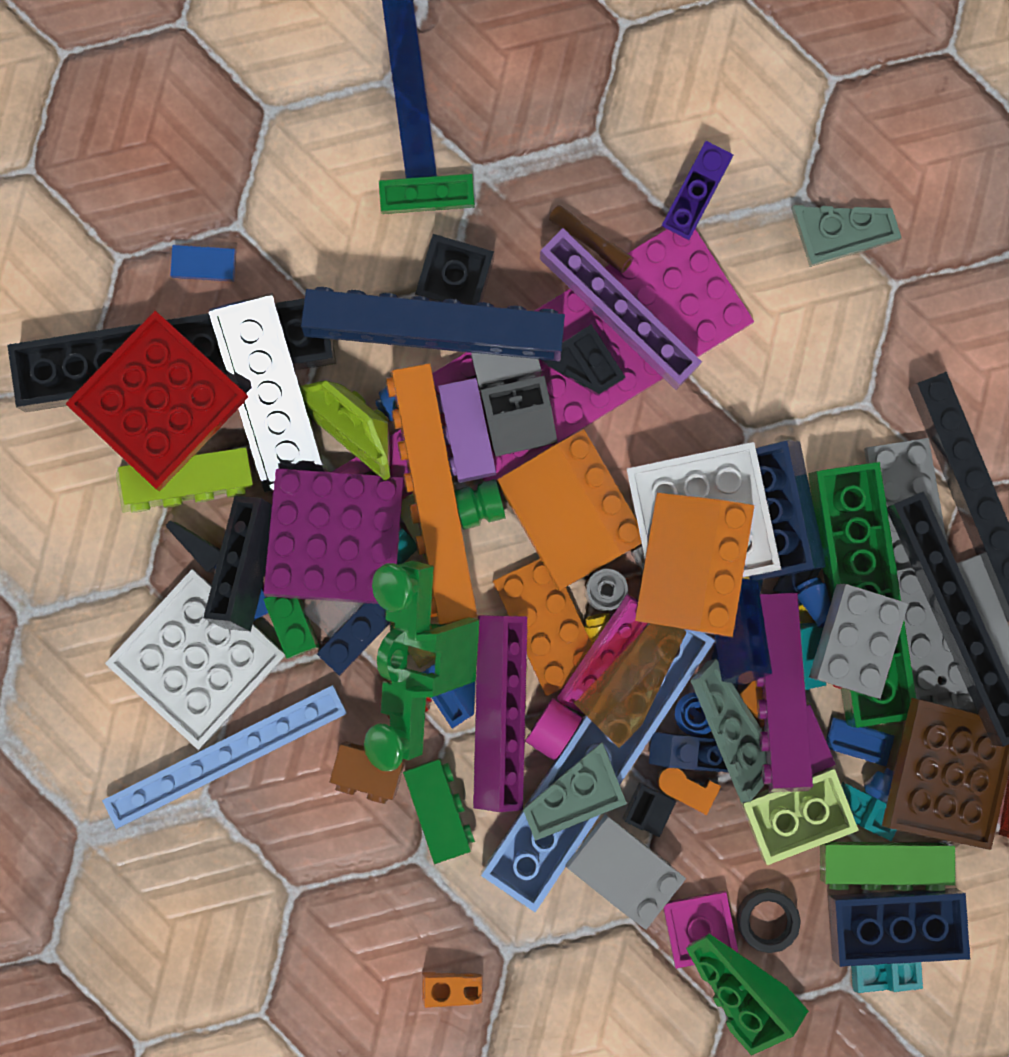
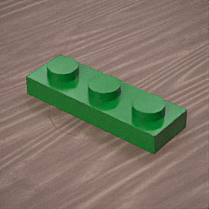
M472 174L379 180L381 214L475 208Z

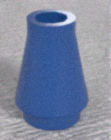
M813 578L797 587L798 599L814 619L818 628H823L831 602L827 584L822 583L820 578Z

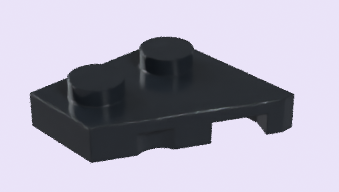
M592 324L562 342L560 361L541 360L543 364L597 396H600L626 378Z

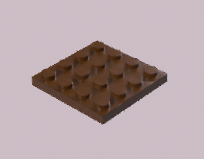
M911 698L882 826L991 850L1009 775V744L1004 747L992 745L978 714Z

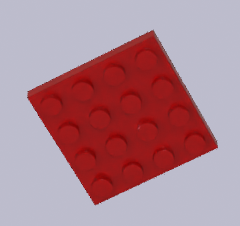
M154 311L66 402V405L160 492L242 406L249 396L157 311Z

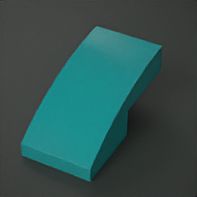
M842 782L841 786L856 824L892 842L897 830L882 826L887 804Z
M921 962L851 966L853 991L857 993L884 990L901 992L923 989Z

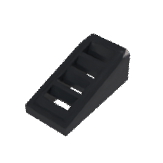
M170 520L165 524L166 528L206 572H215L221 549L177 522Z

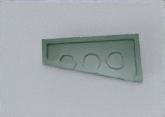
M716 659L710 660L703 665L690 681L741 803L751 802L764 786L762 765L767 764L766 751L761 752L760 732L764 731Z

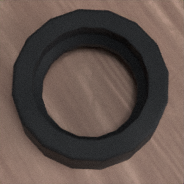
M769 888L755 890L747 895L739 905L736 918L739 932L745 941L756 950L766 953L780 952L792 945L799 934L801 924L799 911L793 901L780 891ZM767 901L779 904L787 916V925L784 932L777 938L770 940L762 939L755 935L749 921L754 907Z

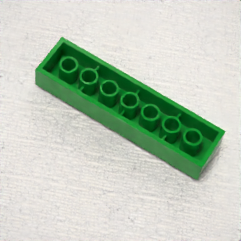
M880 462L809 473L811 496L826 567H823L824 581L827 584L830 602L832 601L837 584H848L901 601ZM903 621L881 698L870 697L844 688L841 689L845 719L848 726L859 728L907 719L911 698L916 699L905 621Z

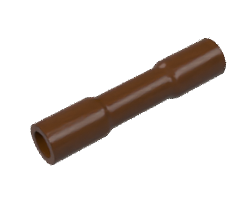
M561 205L553 209L549 216V221L560 229L564 228L571 236H574L599 254L600 258L619 272L624 273L630 267L633 257L614 243L605 240L591 230L578 217Z

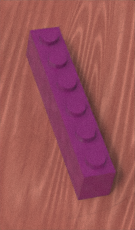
M797 593L759 594L755 604L750 605L751 623L757 625V636H753L752 639L753 654L759 655L760 667L755 668L756 687L762 688V699L757 700V713L759 719H764L765 732H760L761 752L766 751L767 764L762 765L763 784L769 785V793L809 791L813 788L798 596Z
M478 615L479 636L476 671L473 808L494 812L523 810L527 616Z

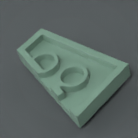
M793 205L791 208L809 267L890 244L902 238L892 208L854 207L850 209L833 208V206H821L818 208L804 207V205Z

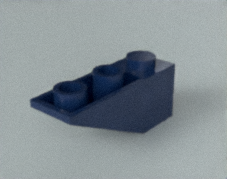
M654 732L651 737L649 764L668 768L728 772L715 738Z

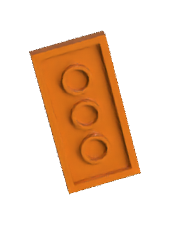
M539 559L493 580V583L509 616H527V656L545 695L548 696L564 688L592 647V643L566 587L560 591L557 589L543 562Z

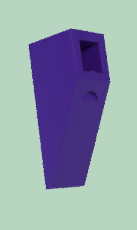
M705 141L661 226L690 240L734 154Z

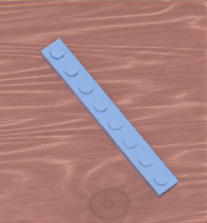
M332 685L102 801L115 828L118 829L347 714V711L335 686Z

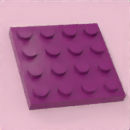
M276 469L264 595L269 597L378 604L373 595V576L382 565L386 563L397 564L404 478L390 477L385 481L380 476Z

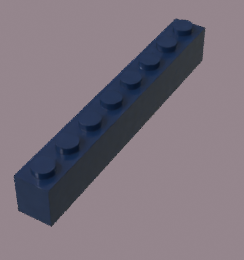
M316 287L315 290L306 289L301 327L305 337L560 361L565 314H558V311L554 309H541L537 312L527 311L526 308L516 305L508 306L507 308H496L494 305L486 302L466 305L454 299L435 302L423 296H413L411 299L398 298L397 295L391 293H381L379 296L366 295L365 292L360 290H348L347 293L334 292L333 289L328 287Z

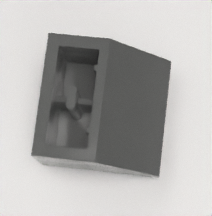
M544 376L481 390L495 457L557 443L552 408Z

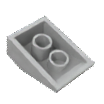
M606 814L565 865L571 872L645 930L686 880L671 864Z

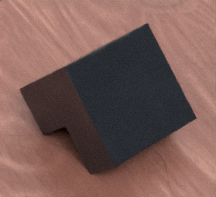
M639 782L622 819L624 822L640 830H645L660 837L677 801Z

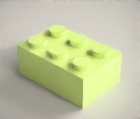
M829 767L813 774V788L809 791L769 793L768 789L757 793L751 802L741 803L761 857L766 865L859 831L834 768Z

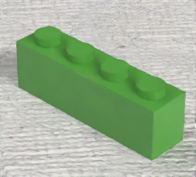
M830 841L820 845V880L825 884H829V889L848 890L849 884H861V889L881 890V885H893L894 890L909 891L913 890V885H925L926 890L944 891L945 885H955V846L941 842Z

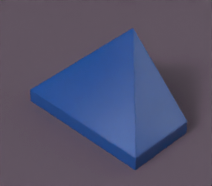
M435 664L422 673H435ZM475 682L431 697L452 729L474 715Z

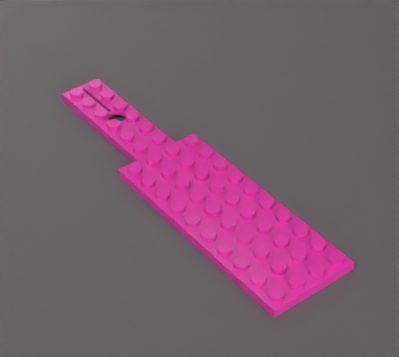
M668 229L627 253L633 257V262L624 273L619 272L610 264L604 267L697 357H700L754 323L751 315L696 229L690 240ZM571 289L534 311L554 309L558 311V314H565L562 342L592 324L626 378L600 396H597L543 364L539 359L541 376L545 377L552 408L557 443L495 457L480 390L479 394L496 470L495 476L482 478L484 482L501 478L664 379ZM464 353L432 373L436 395H440L438 387L440 385L476 378L471 353ZM444 413L440 414L442 426H446ZM401 430L390 436V477L404 478L403 473H408V466L406 460L401 461L397 442L403 440ZM451 444L446 445L448 458L453 457ZM355 457L332 471V473L366 475L373 470L359 458ZM405 482L403 483L402 499L412 494V492L406 491Z

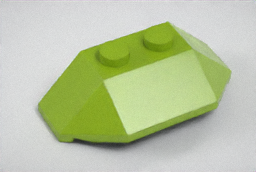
M325 380L300 386L309 417L383 480L387 481L390 478V434L387 417L380 410L376 409L374 411L358 392H351L342 384Z

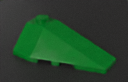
M707 934L687 946L686 949L702 980L708 982L715 993L713 1000L716 1006L722 1007L728 1017L725 1022L728 1029L751 1056L794 1037L809 1010L786 985L711 934Z

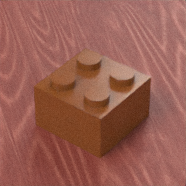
M345 741L339 746L329 783L336 784V791L354 795L357 791L368 793L366 799L385 804L388 799L393 800L397 795L406 759H403L400 766L393 771H381L368 760L364 746Z

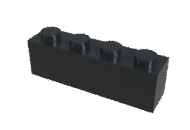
M234 496L203 617L224 629L251 632L266 573L272 504L260 497Z

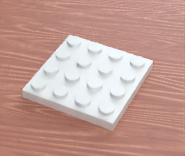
M754 442L627 468L645 559L657 493H666L755 505L743 578L781 570Z
M192 569L105 664L194 747L200 750L285 658V654L254 624L252 625L251 632L224 629L204 619L211 585Z

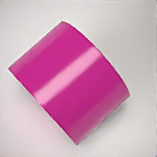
M552 698L529 732L525 742L555 761L576 731L582 717Z

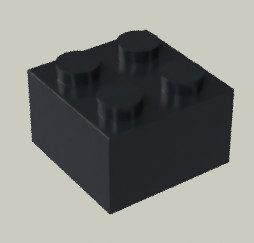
M433 234L415 296H423L435 302L454 299L466 305H475L482 302L494 262V251Z

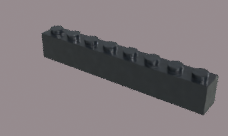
M947 372L916 383L909 388V392L975 553L982 558L1006 620L1009 622V522Z
M924 491L888 506L887 511L992 745L1004 747L1009 744V678Z

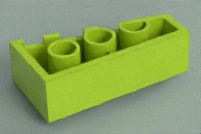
M246 447L194 455L160 492L131 465L117 467L116 472L122 513L130 511L131 513L150 510L151 507L162 505L164 508L182 505L183 501L194 499L196 503L214 500L215 495L226 493L228 498L246 495V490L250 489L253 485Z

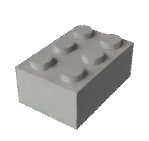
M837 584L809 678L880 699L908 603L848 584Z

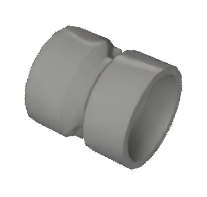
M602 569L595 572L585 585L587 602L599 611H611L618 608L626 595H628L626 579L613 569Z

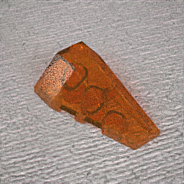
M649 623L573 701L618 748L642 726L687 633L684 629Z

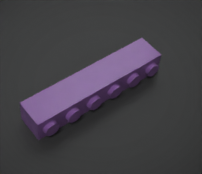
M564 228L540 251V260L675 390L700 366L702 361Z

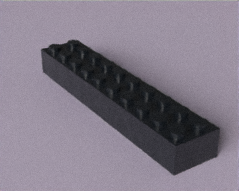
M305 298L277 302V309L295 370L337 364L333 339L304 336L301 324ZM209 313L166 320L229 378ZM141 324L7 344L16 408L24 412H33L67 406L66 402Z

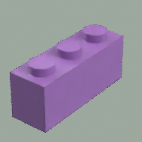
M476 378L438 386L440 395H436L439 413H444L446 426H442L445 445L451 444L453 457L448 458L451 476L457 475L459 483L495 476L496 470Z

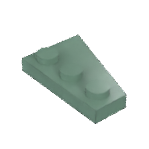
M603 743L598 744L523 808L535 841L627 804Z

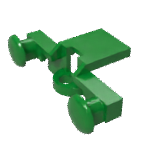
M416 561L399 565L386 563L377 569L372 581L373 595L378 604L386 610V620L395 623V629L384 637L377 654V669L380 675L392 681V683L382 682L381 713L390 716V726L382 723L372 726L366 733L364 740L365 754L368 760L381 771H393L400 766L403 759L411 760L423 755L426 698L438 696L476 681L479 620L468 617L430 630L434 566ZM408 646L436 653L435 673L426 674L407 668Z

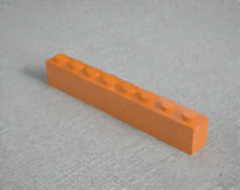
M429 363L391 370V377L385 378L388 396L395 397L397 409L391 410L395 429H401L403 441L397 442L401 461L406 460L408 466V473H403L407 492L413 493L415 503L409 505L412 522L413 524L418 523L420 536H415L418 554H424L426 564L434 566L431 618L436 617L439 624H445L468 617H478L431 365Z

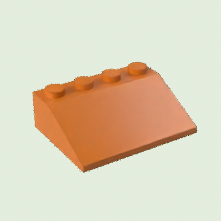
M584 429L496 480L559 591L642 544L638 523Z
M657 493L635 621L733 638L755 505L719 499Z

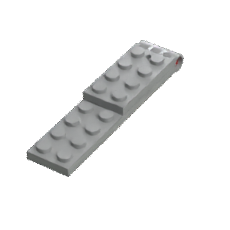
M929 438L866 447L864 449L866 463L880 462L887 507L924 491L946 539ZM888 514L901 601L908 603L904 621L916 699L978 714ZM939 676L942 678L941 684L937 682Z

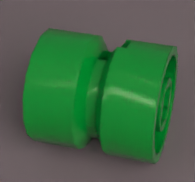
M495 479L478 484L475 491L469 486L454 490L463 530L480 526L482 519H486L489 523L506 519Z

